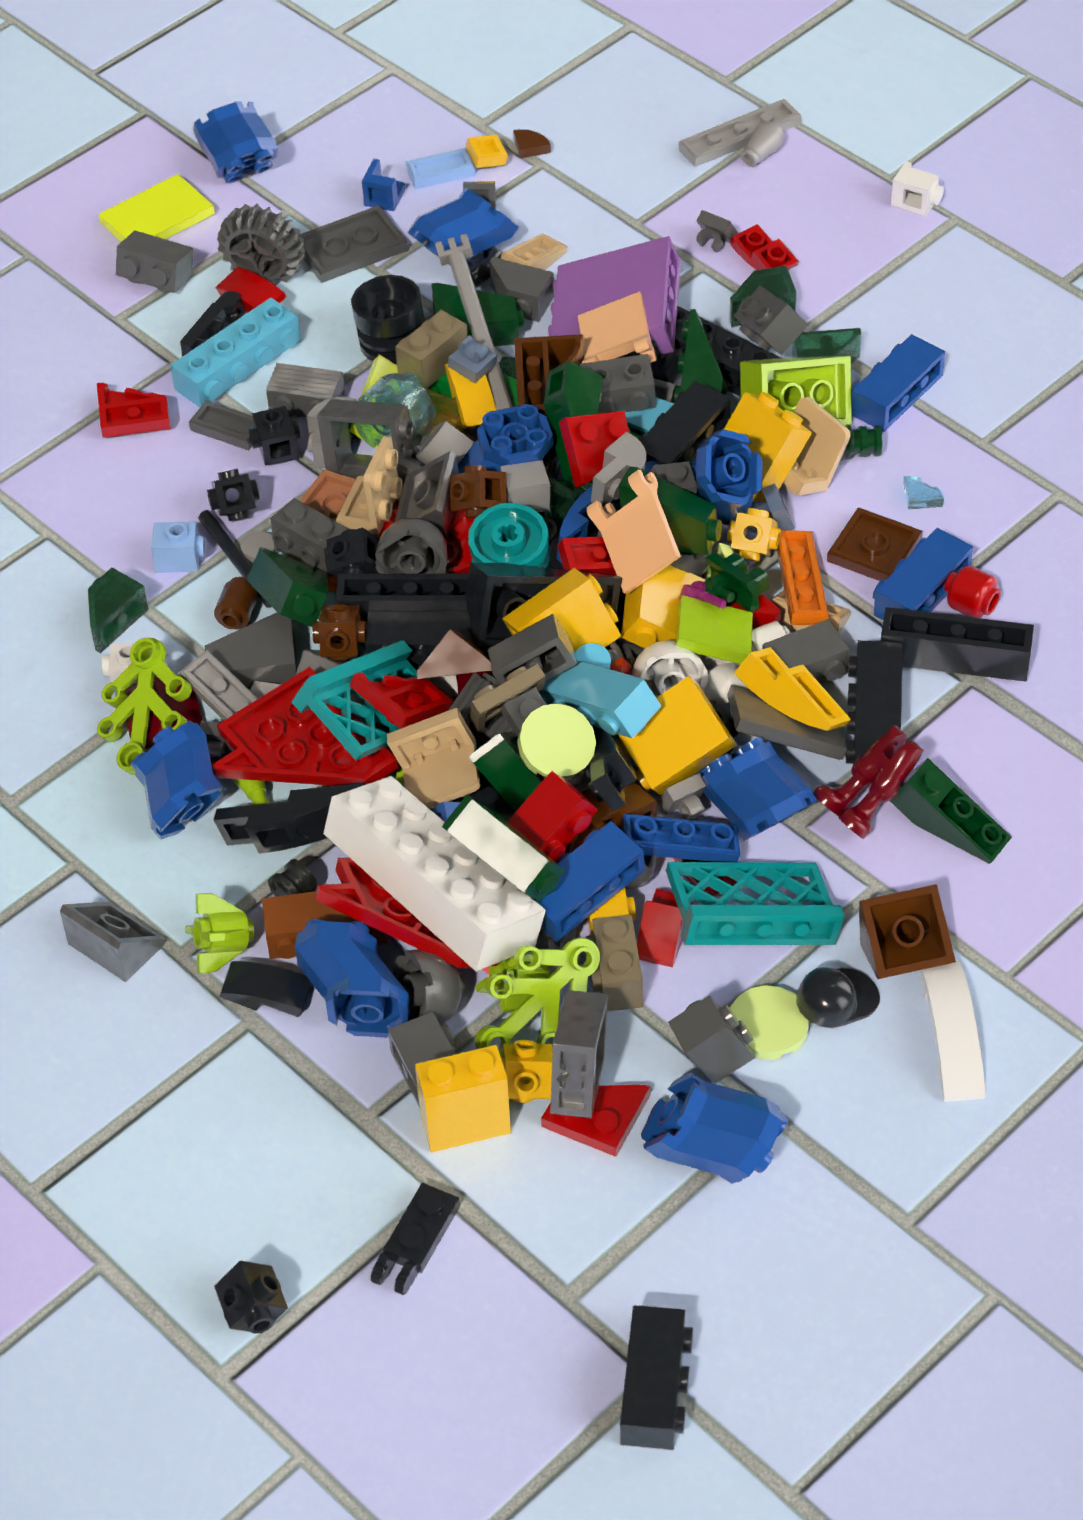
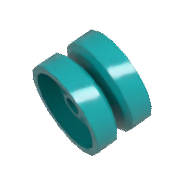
M519 503L498 504L487 508L478 515L469 529L468 544L472 562L508 563L551 568L552 556L548 528L543 517L531 507Z

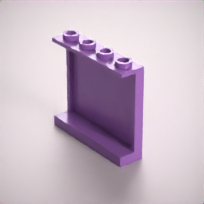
M667 236L558 265L557 278L553 281L555 296L554 302L551 303L552 323L548 326L549 336L579 335L578 315L640 291L643 296L651 340L655 341L661 354L673 352L681 260L670 237Z

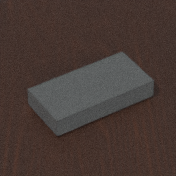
M206 400L189 421L190 431L248 451L252 447L248 430L249 428H254L251 415Z

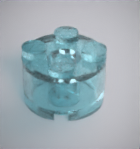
M409 372L403 374L391 373L382 376L357 400L408 405L409 419H412L414 424L413 443L429 428L432 420L436 417V409L428 393L419 384L418 378ZM354 423L361 438L373 448L379 445L383 436L391 437L390 426Z

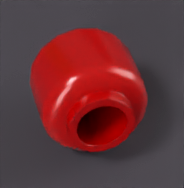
M971 565L963 567L958 573L953 571L948 576L944 585V591L948 592L947 604L952 609L973 618H981L984 614L990 615L996 608L1001 596V590L998 589L996 578Z

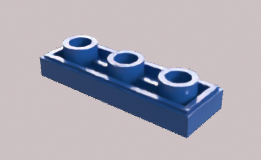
M623 814L621 830L643 849L644 855L712 862H738L739 860L738 827L735 824Z

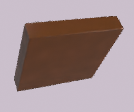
M858 507L828 551L827 562L878 581L886 580L894 572L898 562L903 558L907 559L914 552L917 543L922 539L923 531Z

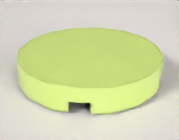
M550 704L543 705L529 714L521 726L517 744L520 757L529 770L545 777L551 771H554L564 779L570 780L582 773L593 758L596 739L593 727L583 714L570 706Z
M764 985L750 988L740 994L731 1005L730 1009L737 1020L743 1021L754 1041L749 1043V1046L756 1058L766 1060L780 1059L783 1054H787L790 1051L792 1054L799 1050L807 1039L809 1021L800 1013L796 1004L797 995L782 987Z

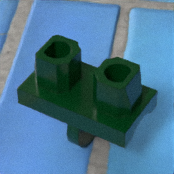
M714 552L705 557L706 563L711 568V576L704 582L706 586L705 591L728 603L733 601L748 612H754L759 609L758 596L770 589L767 572L757 567L748 573L746 561L736 552L724 559Z

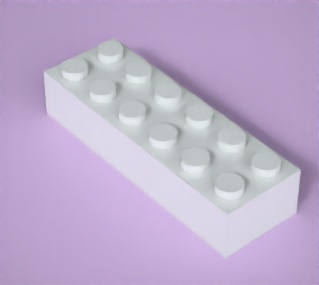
M392 776L332 796L323 834L476 972L513 957L515 951L522 945L536 946L546 910L442 827L445 822Z

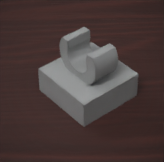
M698 773L666 788L659 803L666 815L679 809L684 820L695 821L701 817L699 813L705 810L700 797L706 785Z

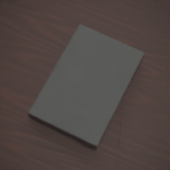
M379 205L299 234L305 240L303 259L321 283L408 251L407 240Z
M731 684L727 698L737 732L754 737L761 736L765 740L843 760L847 746L840 727L826 731L806 725L768 705L750 689Z

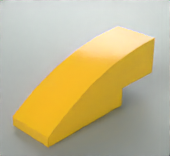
M771 647L751 652L734 672L753 693L768 705L806 725L829 731L847 725L851 721L848 715L804 665L788 668Z

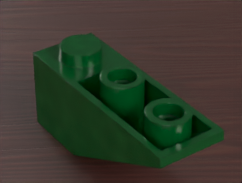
M690 309L689 320H684L682 338L686 340L685 353H680L678 371L682 374L681 386H676L674 403L677 396L682 391H686L694 381L702 383L726 396L728 391L727 384L696 309Z
M567 361L548 372L544 396L545 411L553 434L563 478L566 481L573 480L559 421L566 417L598 414V407L602 399L601 386L603 376L571 361Z
M929 758L912 769L899 787L897 795L890 800L914 825L988 864L994 861L1012 838Z

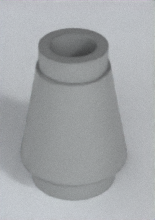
M771 121L759 124L741 153L743 162L750 167H755L757 163H760L778 150L784 140L782 129Z

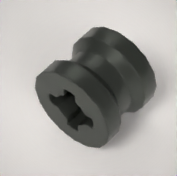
M291 859L285 864L282 873H275L268 879V885L276 897L313 892L317 888V881L305 864L299 860Z

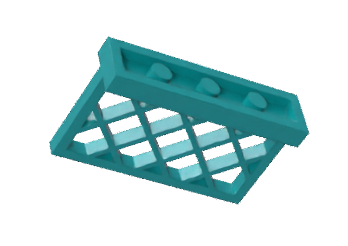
M402 640L310 676L291 702L300 713L311 709L355 760L388 747V733L376 729L375 722L388 726L389 733L400 728L391 724L386 719V716L380 711L375 710L374 706L367 700H365V706L351 701L350 694L360 698L363 697L349 685L356 673H365L367 679L371 682H382L384 675L397 676L402 674L405 678H417V671L407 661L412 650ZM325 704L340 708L342 716L332 713ZM351 713L364 717L366 725L351 720ZM351 732L366 737V744L360 745Z
M667 863L665 871L684 923L681 932L684 945L836 944L845 915L841 905L832 904L816 863ZM680 876H691L700 882L694 886L681 879ZM728 876L737 881V883L731 886L717 877ZM765 876L774 881V883L768 886L754 877ZM791 877H808L810 884L805 886ZM709 886L723 894V896L717 899L703 890ZM746 886L761 896L756 900L741 890ZM783 886L798 896L793 900L778 890ZM695 899L703 905H690V903ZM732 899L741 905H727V903ZM771 900L778 905H765V903ZM808 900L815 905H802V903Z

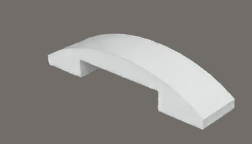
M956 960L955 963L919 970L924 998L928 1000L939 1058L937 1068L944 1102L985 1099L984 1074L977 1025L968 983L960 961Z

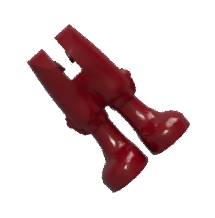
M896 725L875 741L862 757L856 759L851 769L853 776L838 788L820 785L813 791L815 798L836 814L841 822L862 839H865L870 834L871 819L880 803L888 802L897 795L899 787L924 752L914 741L905 743L907 735ZM871 784L866 796L856 806L852 807V804L863 789Z

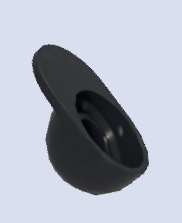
M820 967L812 970L805 975L798 988L796 997L799 1011L808 1021L828 1028L845 1026L869 1017L875 1012L880 1001V994L875 983L867 975L850 968L833 969Z

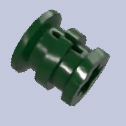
M850 424L845 425L850 431V439L845 448L846 459H850L854 453H858L859 457H867L868 453H873L874 456L881 455V426H874L873 429H867V426H858V429L852 430Z

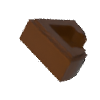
M526 129L513 130V139L520 158L551 153V144L544 135Z

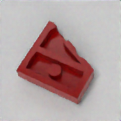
M97 383L100 426L103 438L171 429L166 395L142 393L139 390L127 387L124 393L109 390L107 383Z
M625 411L566 417L559 421L575 488H580L589 483L603 468L604 451L625 432L630 433Z
M356 673L349 685L386 716V719L391 724L400 729L448 711L453 700L425 678H401L399 676L384 675L382 682H371L367 679L365 673Z
M647 1085L599 1086L592 1118L550 1114V1102L541 1117V1125L545 1129L617 1157L650 1097V1087Z

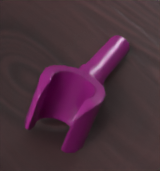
M694 581L691 586L684 584L679 596V600L681 595L703 602L705 601L721 609L726 606L725 600L705 591L706 586L702 581Z

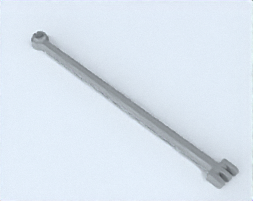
M467 233L460 235L462 245L458 247L454 237L447 239L450 246L448 250L444 249L441 241L436 242L435 246L441 265L450 264L474 341L481 345H487V348L496 354L466 258L473 256ZM497 358L496 365L486 373L496 410L513 407ZM545 512L543 519L548 528L550 545L558 534L556 523L548 519L547 512Z

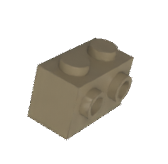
M440 310L433 317L424 321L418 329L408 337L403 338L395 346L398 377L425 391L446 373L445 364H448L449 356L459 348V344L467 337V324L443 310Z
M632 915L592 919L593 935L586 936V939L594 942L600 952L599 966L591 974L593 992L608 994L607 1011L642 1008L643 979Z

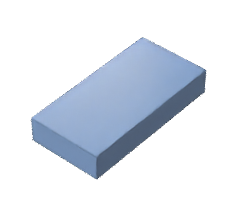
M466 148L406 161V171L414 189L476 176L475 166Z

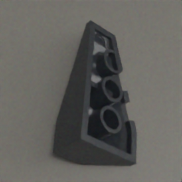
M470 562L465 599L475 646L493 647L511 637L512 634L502 618L570 570L508 563ZM581 572L585 576L591 574L597 580L603 591L599 594L602 602L607 603L617 613L622 578L616 575Z

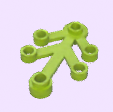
M141 638L137 640L130 650L132 663L114 682L108 683L101 693L103 701L116 708L109 717L103 718L97 726L98 735L106 741H117L123 732L122 724L134 713L130 742L119 749L116 757L117 765L130 775H135L131 762L139 754L148 751L145 749L150 709L162 721L161 726L163 729L171 726L176 719H178L177 724L172 728L174 731L187 722L183 715L173 711L153 689L155 674L166 685V693L176 701L186 700L192 691L191 684L181 676H177L164 662L166 648L156 638ZM138 678L137 688L127 697L126 689ZM182 684L180 691L175 693L177 687ZM117 691V695L111 699L113 693ZM113 725L111 732L107 734L108 728Z
M574 938L567 942L563 949H537L530 945L520 946L514 954V961L518 967L528 971H533L540 965L559 967L548 978L508 977L501 973L490 975L486 980L485 988L492 997L505 999L510 994L531 995L499 1027L494 1025L482 1027L475 1036L476 1049L489 1047L495 1037H500L501 1045L498 1051L502 1058L503 1044H511L510 1039L541 1009V1030L536 1043L545 1044L548 1038H554L558 1026L560 990L570 981V990L587 992L588 976L593 974L599 966L600 952L594 942L586 938ZM527 951H532L533 960L525 965L523 956ZM581 952H585L587 956L586 961L583 965L579 966L577 956ZM503 979L504 989L496 993L494 984L497 980Z

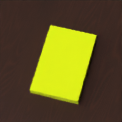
M176 174L98 215L100 223L122 242L134 230L167 239L215 213L213 204L179 174Z

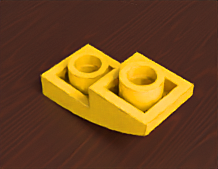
M445 364L452 399L456 398L463 430L479 427L483 423V416L487 412L496 410L486 374L476 383H473L448 367V364Z

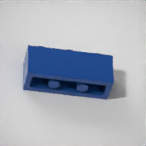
M911 334L904 342L897 344L887 358L882 362L876 363L871 373L862 381H857L851 389L852 416L872 427L881 426L882 432H885L943 376L945 351Z
M936 528L927 538L923 537L920 539L914 552L907 559H901L896 565L894 572L886 580L883 579L876 585L873 591V599H875L873 615L883 620L885 607L932 612L947 596L948 592L944 591V585L948 576L953 571L958 573L963 567L971 565L973 546L939 528Z
M612 821L602 829L592 831L582 845L571 853L563 854L556 861L565 871L560 876L554 891L545 896L541 902L532 898L546 910L541 928L553 940L558 942L645 871L643 849Z

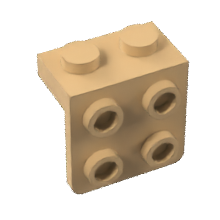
M803 397L799 399L793 413L803 419L801 424L811 431L812 434L783 482L788 491L798 496L827 491L850 439L848 428L811 398Z
M382 437L364 476H357L336 518V522L348 528V530H356L363 527L372 534L379 535L385 521L390 520L395 500L401 497L403 484L402 479L397 476L396 469L398 465V451L393 449L391 437Z
M458 708L387 734V744L403 769L405 788L429 809L442 802L465 797L480 788L479 769L468 757L477 750L476 739Z

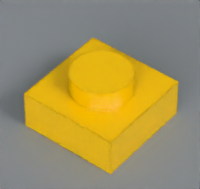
M497 135L467 138L466 149L476 168L506 165L508 155Z

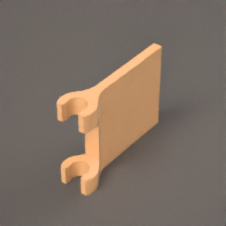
M640 291L578 315L580 334H583V363L615 359L633 351L640 353V355L648 354L650 363L656 361L655 351L649 334L643 296Z
M639 469L628 477L631 488L638 495L634 500L617 512L612 503L602 507L600 500H596L587 507L588 516L602 534L617 576L622 578L621 587L623 593L626 594L635 590L681 557L658 499L657 478L652 472L643 476L642 471Z

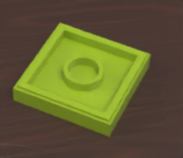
M681 595L678 604L676 646L689 649L696 654L741 664L751 653L753 613L728 606L721 609L705 601Z

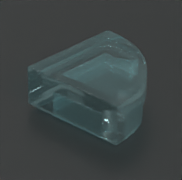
M904 476L903 487L908 509L943 507L944 497L939 488L936 486L933 488L921 482L922 478Z

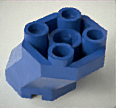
M239 101L218 107L206 114L208 120L203 124L200 118L194 122L193 131L196 139L211 162L217 178H224L226 183H233L243 178L245 173L251 171L262 173L272 168L271 160L277 157L278 148L273 136L258 115L253 102H247L246 107Z
M465 188L457 199L418 216L407 233L422 244L427 240L424 247L437 257L439 256L435 246L436 242L441 241L444 249L448 250L450 246L447 239L454 237L458 247L462 245L460 235L467 233L474 256L512 238L519 227L502 212H498L485 199L470 189Z
M530 404L487 412L482 418L483 423L477 429V440L458 463L459 473H464V467L481 465L486 466V471L500 472V466L542 460L553 446V434L547 417L538 413L537 407Z
M723 429L714 432L697 449V459L690 464L697 485L696 496L715 504L717 520H721L724 525H729L731 520L736 521L737 512L745 514L748 508L753 506V495L762 488V459L758 452H751L747 446L751 442L745 434Z
M192 721L184 723L175 731L171 726L164 728L153 738L155 744L150 750L139 754L131 762V766L135 770V776L145 788L151 829L160 840L180 833L185 829L182 823L191 818L194 822L197 821L219 800L222 794L219 790H222L223 786L213 775L206 734L197 723H192Z
M761 736L741 746V749L732 753L733 759L727 753L699 771L706 785L703 791L704 794L732 824L737 825L738 832L743 841L762 833L788 819L795 812L802 811L817 802L810 788L776 754L770 741L764 743Z
M311 919L306 922L305 929L297 933L295 952L297 964L326 1001L328 1021L337 1025L338 1019L347 1024L346 1031L354 1036L389 1037V1028L410 1020L409 994L379 958L377 939L369 934V927L358 921L345 923L328 922L320 919Z
M690 1072L674 1080L668 1087V1090L673 1095L667 1102L661 1098L656 1102L641 1132L642 1139L646 1141L643 1144L644 1149L655 1157L719 1175L733 1184L749 1177L754 1170L758 1173L765 1171L773 1159L774 1154L771 1150L774 1142L785 1129L788 1119L780 1112L777 1105L765 1097L709 1083Z

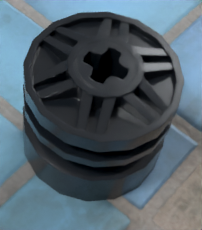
M384 275L374 277L362 283L354 291L351 298L361 352L371 361H374L380 354L393 364H397L395 346L403 338L408 337L425 321L419 287L413 280L404 276Z

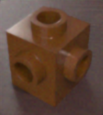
M474 465L464 467V473L450 475L451 511L466 512V518L475 519L487 508L507 503L506 472L486 471V466Z
M323 605L319 621L313 622L312 631L314 644H320V657L347 660L352 656H358L361 643L366 642L367 631L366 621H361L360 605Z

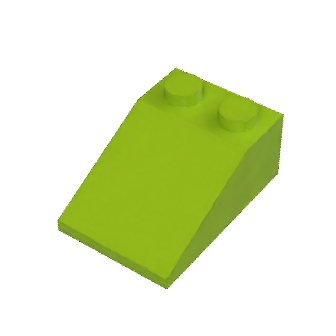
M850 356L779 358L740 362L741 398L744 392L759 395L760 392H765L779 401L777 406L783 411L789 410L794 412L799 399L809 397L844 426L846 424L852 425Z

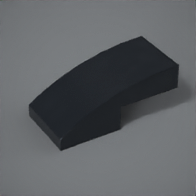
M231 961L219 997L257 1011L261 1003L298 1017L303 1009L311 982L306 975L285 968L254 962Z

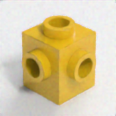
M748 508L747 514L737 512L736 521L731 520L729 523L727 541H731V548L739 552V555L746 560L760 562L761 556L771 558L772 550H777L781 529L777 528L778 522L768 518V511ZM749 527L757 528L758 534L755 539L749 540L746 538Z
M518 1040L513 1044H503V1059L501 1060L507 1076L509 1099L520 1103L532 1102L535 1099H551L552 1044H537L531 1040Z

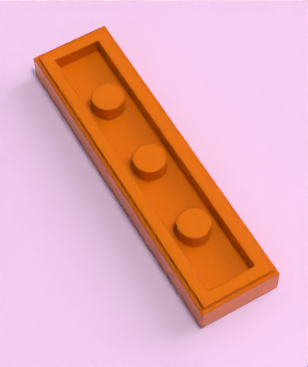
M781 530L777 554L790 625L811 626L827 620L829 615L812 531Z

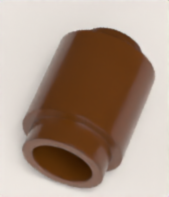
M234 577L223 587L214 609V616L225 628L238 630L246 627L249 623L258 600V593L249 584L247 578Z

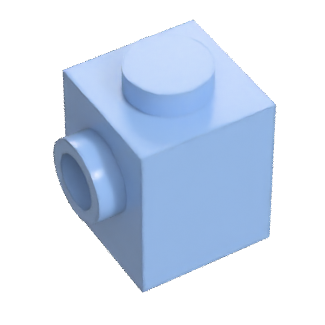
M154 522L151 551L155 572H198L199 557H205L206 543L205 537L198 534L196 522Z

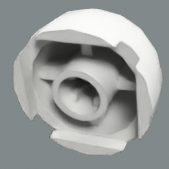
M671 640L658 641L646 647L638 655L631 672L632 676L645 680L655 697H658L687 676L693 678L704 693L708 684V672L698 654L691 652L689 649L676 646V641Z

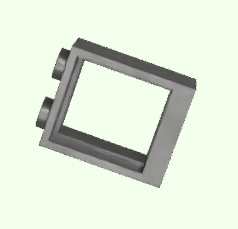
M330 399L317 414L325 469L356 479L357 476H364L373 455L352 454L347 422L390 426L393 449H397L398 456L404 459L413 458L418 460L415 457L417 451L413 447L414 424L412 419H409L408 405Z
M566 991L553 1041L550 1114L592 1118L605 1060L608 994Z

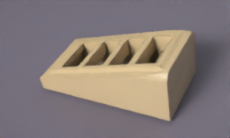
M542 233L504 251L501 254V259L546 270L566 253L567 246Z

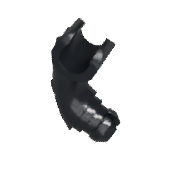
M495 246L483 251V260L467 261L475 288L491 278V258L501 259L503 252Z

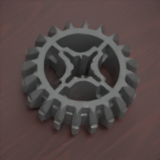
M257 203L253 207L244 204L240 209L235 207L224 218L217 237L219 242L218 251L223 253V261L231 263L230 270H234L237 266L247 269L274 285H277L280 281L287 282L294 276L295 272H298L304 258L305 240L299 236L300 229L292 228V220L282 218V212L279 214L273 213L270 206L264 210Z

